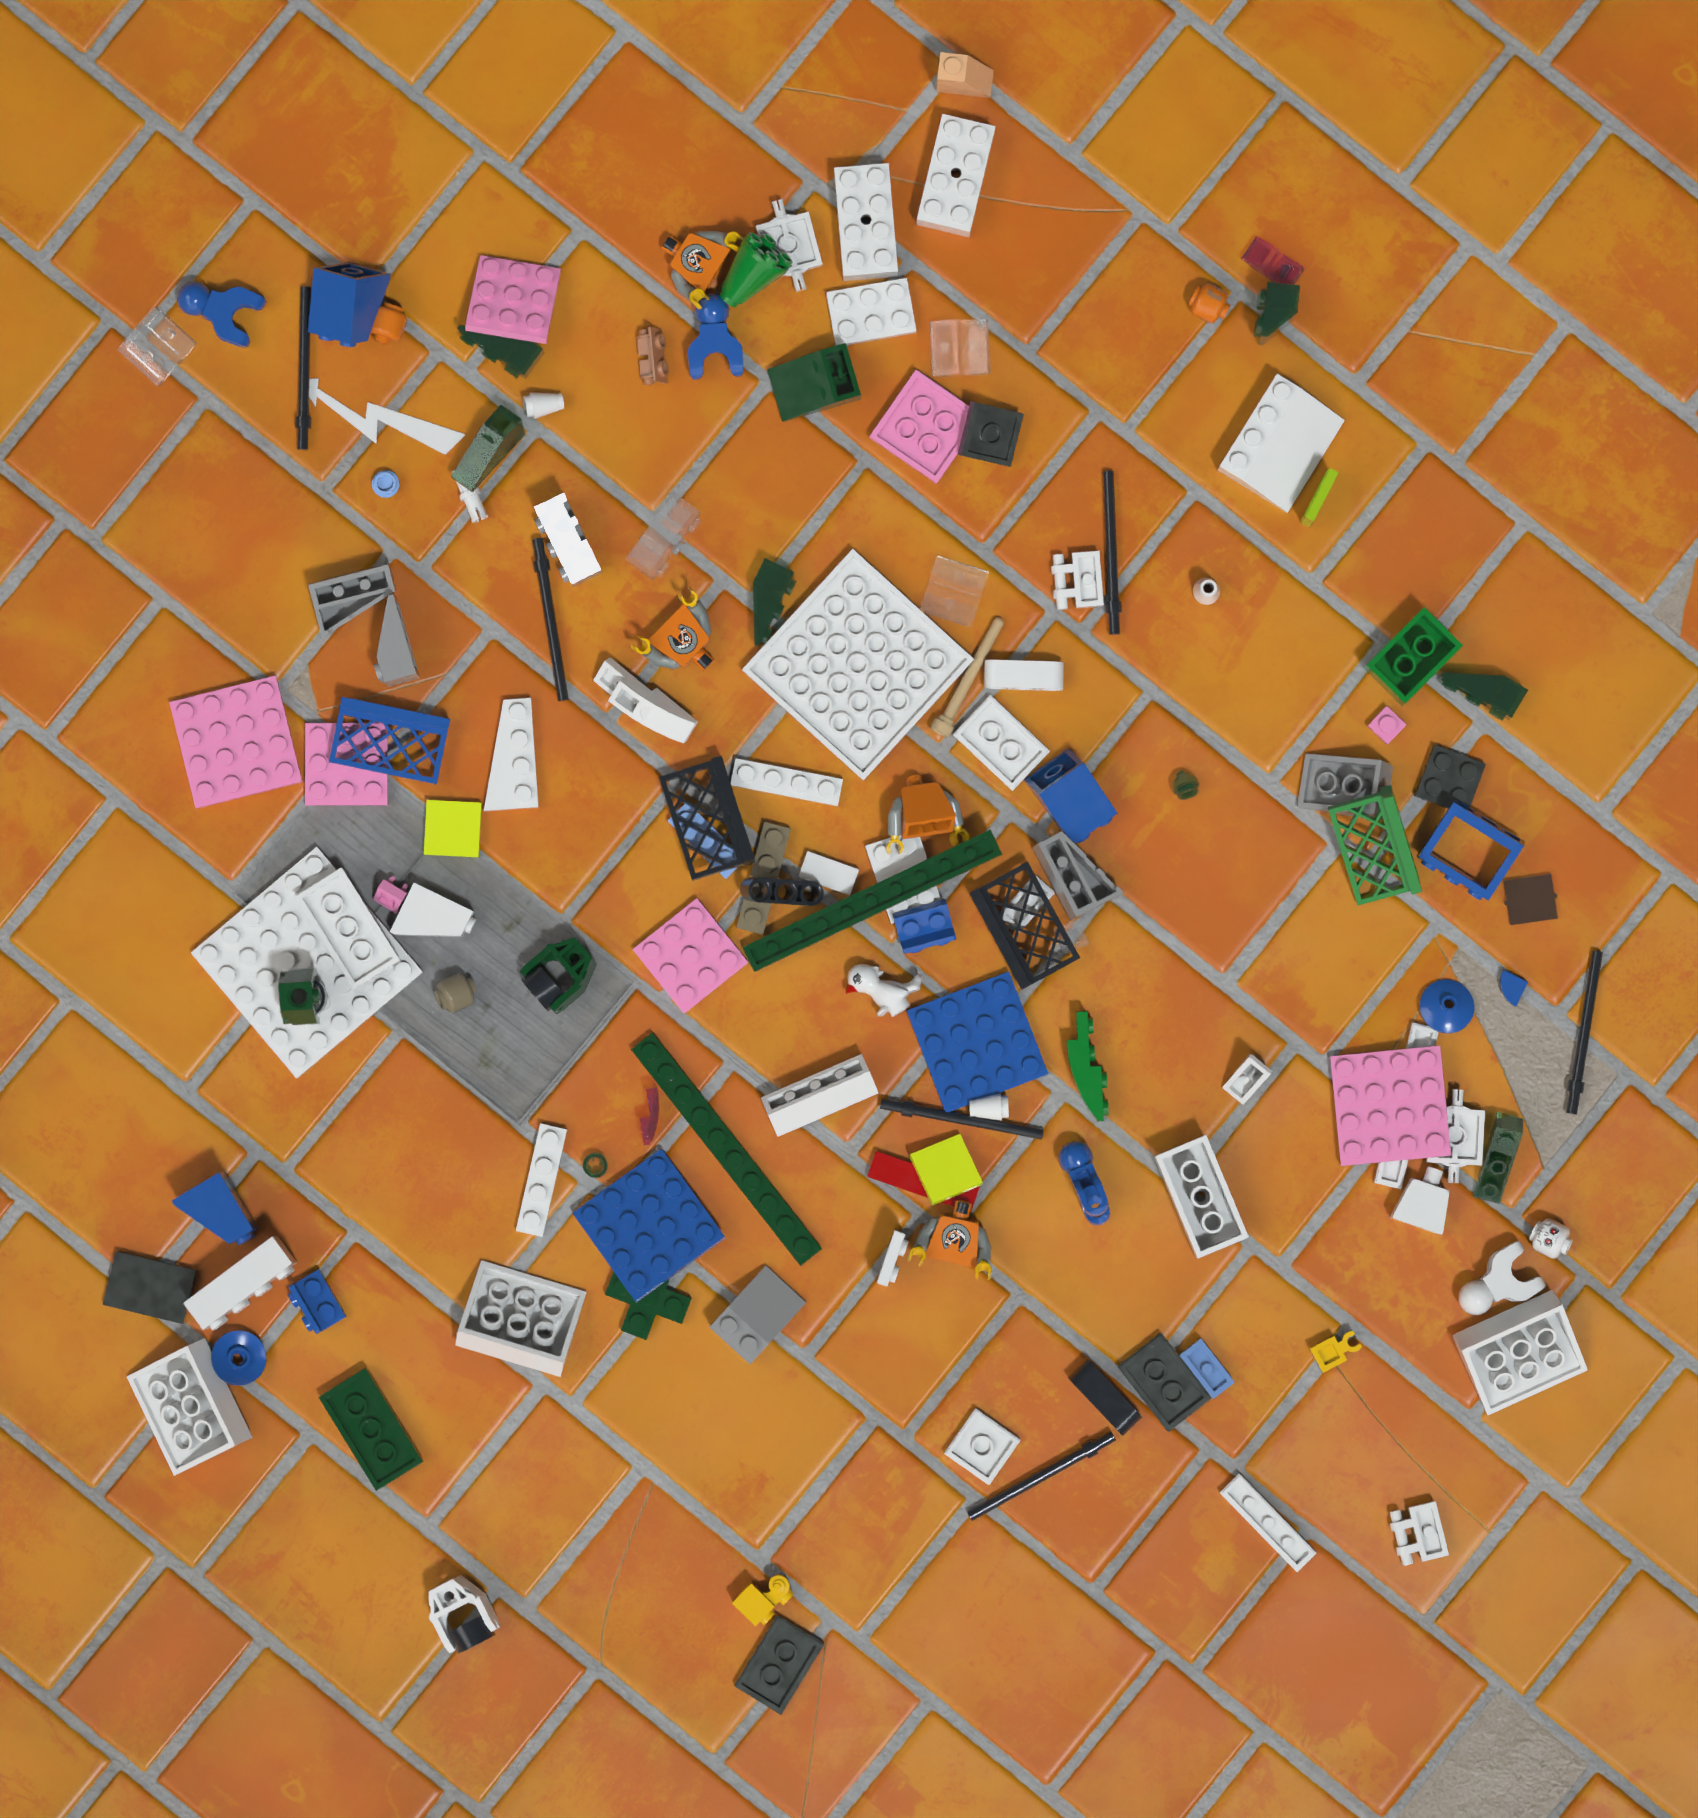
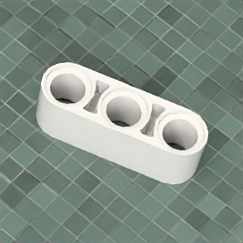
M985 660L984 688L1063 690L1064 662Z

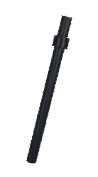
M300 287L298 416L295 417V428L298 429L297 450L301 451L308 450V431L311 429V417H309L310 333L308 332L311 287Z
M1103 471L1108 592L1105 611L1109 618V635H1120L1119 613H1122V601H1119L1114 471Z
M537 538L532 540L535 555L533 566L534 572L538 574L558 702L569 700L548 573L551 568L549 559H546L543 538Z
M1592 951L1572 1079L1568 1080L1567 1086L1569 1098L1566 1113L1577 1115L1580 1093L1583 1094L1585 1085L1582 1080L1603 952Z
M881 1099L880 1109L899 1112L901 1116L912 1118V1115L1040 1140L1043 1137L1044 1129L976 1116L970 1117L968 1114L952 1111L945 1112L942 1109L914 1104L915 1101L904 1100L900 1102Z
M1110 1431L1094 1441H1091V1439L1081 1444L1082 1447L967 1511L970 1519L973 1521L1084 1458L1088 1457L1090 1459L1098 1454L1097 1451L1116 1441L1114 1435Z

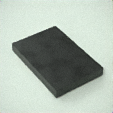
M116 1251L103 1305L184 1324L187 1308L183 1303L191 1297L197 1270Z
M1161 1333L1117 1366L1167 1432L1171 1431L1212 1399Z
M777 1614L734 1686L782 1715L825 1643Z

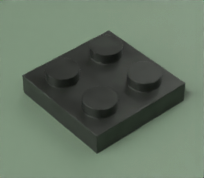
M971 401L958 455L1011 467L1024 414Z
M1434 745L1415 797L1447 809L1454 798L1470 807L1486 764Z

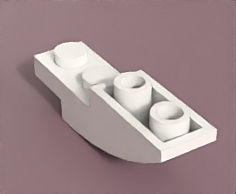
M611 657L603 662L593 680L611 695L608 701L642 725L668 738L685 743L698 723L697 720L658 688L652 691L649 690Z

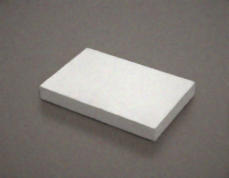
M991 695L953 734L963 746L1011 791L1050 752Z

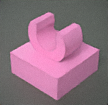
M392 876L388 881L383 879L377 888L373 901L397 914L407 895L408 885L404 884L399 889L393 885L395 877Z

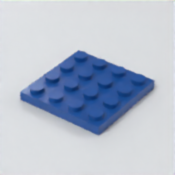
M1009 972L907 1010L908 1017L945 1112H951L970 1104L969 1100L995 1095L1048 1074Z
M662 1149L572 1213L636 1303L726 1238Z

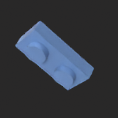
M1201 1338L1179 1354L1212 1399L1235 1383Z

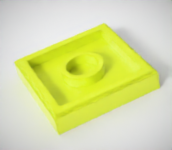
M427 800L424 855L479 858L482 803Z
M961 1134L914 1152L909 1156L932 1206L983 1184Z

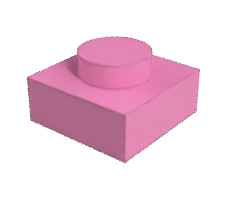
M1386 706L1367 727L1388 745L1406 724Z

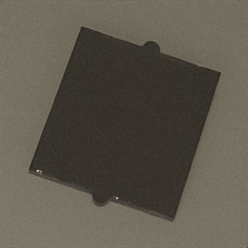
M1551 874L1503 881L1506 896L1504 905L1507 906L1510 925L1558 919L1555 902L1557 894L1554 893Z

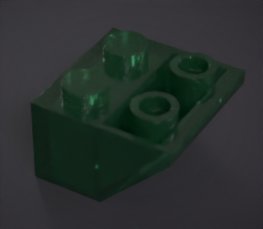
M1267 282L1265 288L1260 289L1257 298V310H1261V316H1257L1254 327V337H1259L1258 345H1264L1294 320L1298 312L1300 285Z

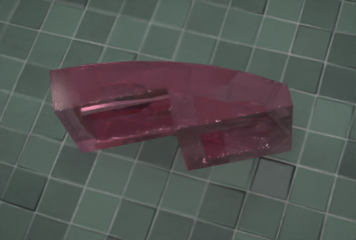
M1257 236L1241 258L1250 267L1290 292L1304 271L1302 265L1281 254L1279 249Z
M658 1088L646 1089L650 1117L640 1118L644 1146L651 1145L658 1125L660 1109Z

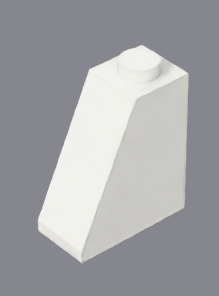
M413 883L390 932L397 936L463 937L465 932L471 933L477 919L473 918L474 911Z

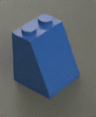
M350 262L314 268L308 332L319 335L318 338L321 340L340 341V345L345 347H355L356 343L368 341L391 274Z
M1069 748L1024 779L1060 831L1074 844L1085 841L1092 831L1110 823L1112 817L1117 814V811L1084 762Z
M225 1172L217 1173L172 1200L175 1207L229 1244L237 1243L238 1245H243L255 1238L253 1232L259 1229Z

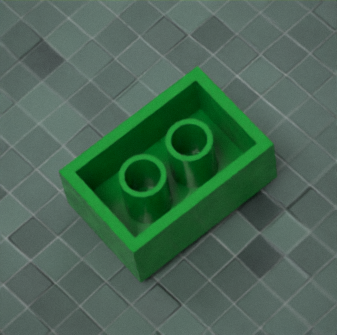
M1423 607L1364 669L1403 706L1463 645Z

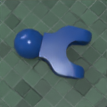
M196 281L183 285L177 296L178 306L184 313L191 316L202 315V318L213 324L214 331L220 340L241 348L249 346L250 338L246 333L234 326L232 322L233 315L241 308L261 310L267 302L262 296L242 287H234L221 293L214 290L210 292L206 285Z
M706 294L710 299L702 298L699 300L698 303L702 307L700 310L695 307V315L701 325H699L700 334L688 349L692 380H698L702 377L704 360L709 354L715 352L721 353L728 358L732 375L735 377L742 376V346L736 338L729 334L727 323H725L729 317V305L723 301L719 294Z
M1068 1142L1059 1152V1165L1069 1174L1087 1221L1092 1225H1102L1109 1220L1110 1209L1107 1196L1092 1164V1150L1083 1142ZM1093 1204H1100L1097 1208L1091 1207Z

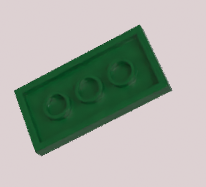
M364 1368L318 1397L376 1491L424 1462L367 1368Z

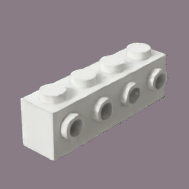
M860 1054L761 1097V1100L777 1137L876 1095L879 1092L863 1055Z

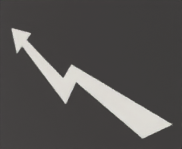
M309 379V397L315 406L318 397L376 444L378 420L444 455L466 435L367 402L365 419L318 389L319 379Z

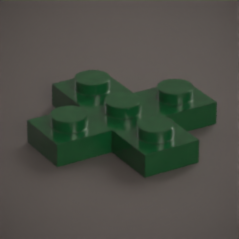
M613 1272L605 1295L630 1304L621 1331L647 1340L656 1315L682 1324L692 1298L666 1289L669 1280H667L636 1303L615 1272Z

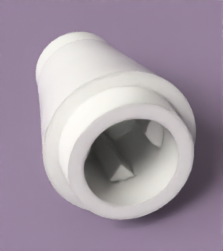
M529 392V395L523 396L526 418L532 417L536 419L563 410L564 401L562 393Z
M1212 578L1199 579L1193 587L1195 599L1204 605L1214 603L1220 596L1219 584ZM1210 584L1213 592L1206 593L1203 590L1204 585Z
M1000 1093L969 1100L970 1117L976 1116L1002 1121V1118H1009L1008 1096H1001Z

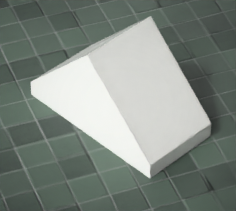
M1249 1054L1222 1088L1244 1105L1273 1071L1255 1056Z

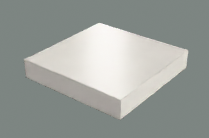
M975 1408L944 1454L990 1485L1021 1440Z

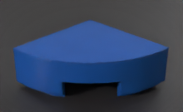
M1502 970L1500 976L1501 991L1506 1001L1516 1007L1528 982Z

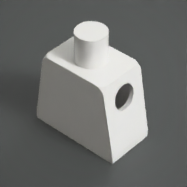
M1427 1166L1423 1181L1411 1178L1394 1207L1390 1218L1442 1235L1449 1199V1190L1438 1187L1443 1171Z

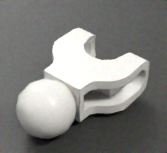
M1520 1241L1512 1242L1494 1252L1488 1260L1486 1273L1478 1280L1469 1281L1461 1287L1459 1303L1465 1312L1471 1315H1481L1490 1309L1493 1302H1498L1501 1299L1513 1302L1525 1301L1545 1288L1546 1284L1541 1277L1521 1282L1513 1276L1511 1271L1512 1262L1524 1251Z

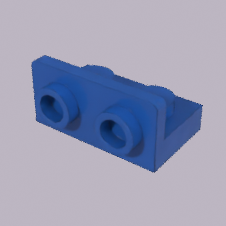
M946 899L892 913L904 954L917 953L924 948L935 945L941 946L956 940Z
M320 1269L288 1286L291 1291L288 1293V1297L295 1308L300 1306L305 1315L301 1319L309 1332L314 1330L315 1334H318L347 1317Z

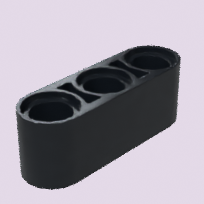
M748 877L740 885L742 897L751 902L815 906L822 901L824 896L822 886L814 881ZM757 882L760 886V892L755 897L751 889ZM783 884L786 888V894L783 898H780L778 896V888ZM809 886L812 890V895L810 899L806 900L804 890Z
M1088 1359L1068 1377L1122 1436L1143 1418Z

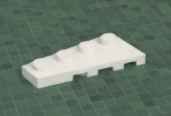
M531 698L503 700L484 811L539 808Z

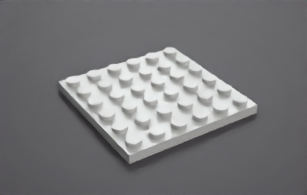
M852 549L747 663L742 671L864 781L965 671L974 658Z
M318 847L314 848L191 952L296 1079L423 973L367 906L401 961L357 989H352L295 896L337 870ZM293 969H317V976H314V978L324 985L328 994L327 1005L317 1015V1017H320V1024L296 1026L283 1024L278 988L280 972Z

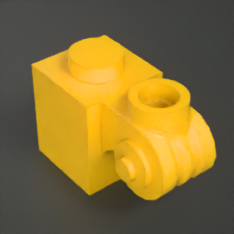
M776 1574L769 1580L770 1591H761L751 1581L732 1601V1604L756 1627L759 1622L765 1625L775 1614L772 1609L779 1602L784 1605L794 1593L789 1588L790 1584L787 1577L782 1574Z

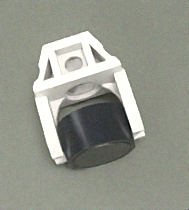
M462 1575L429 1591V1605L431 1607L429 1620L430 1622L432 1621L444 1647L449 1653L457 1650L459 1654L496 1635L494 1630L500 1628V1624L486 1594ZM466 1603L474 1604L480 1616L451 1630L447 1622L449 1612Z

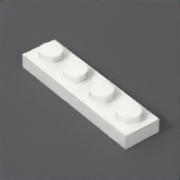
M735 758L731 778V786L837 807L843 779L737 758Z
M540 1123L516 1231L540 1237L544 1236L567 1129Z

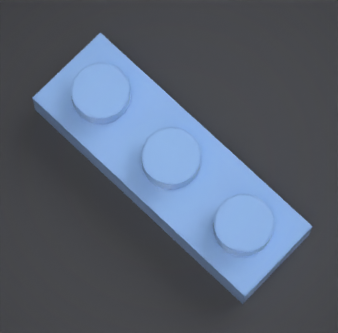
M684 804L676 812L677 817L688 822L695 809ZM698 812L691 823L704 831L709 825ZM671 817L668 820V822L674 827V823ZM680 823L683 832L686 826ZM711 827L709 833L723 840V837ZM689 828L684 838L696 848L703 834ZM706 836L700 850L714 857L720 843ZM723 846L717 859L725 863L737 860L734 850ZM704 857L709 863L712 861V860H710V859ZM714 863L713 867L720 866L717 863ZM738 867L720 872V874L727 879Z

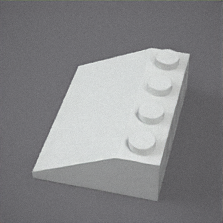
M1277 374L1222 461L1218 471L1288 513L1345 420L1306 391Z
M481 1260L457 1332L455 1346L561 1377L587 1292Z
M1553 1290L1452 1335L1487 1415L1588 1370L1564 1307Z
M205 1338L127 1376L174 1476L253 1438L227 1383L217 1376L212 1367V1352Z

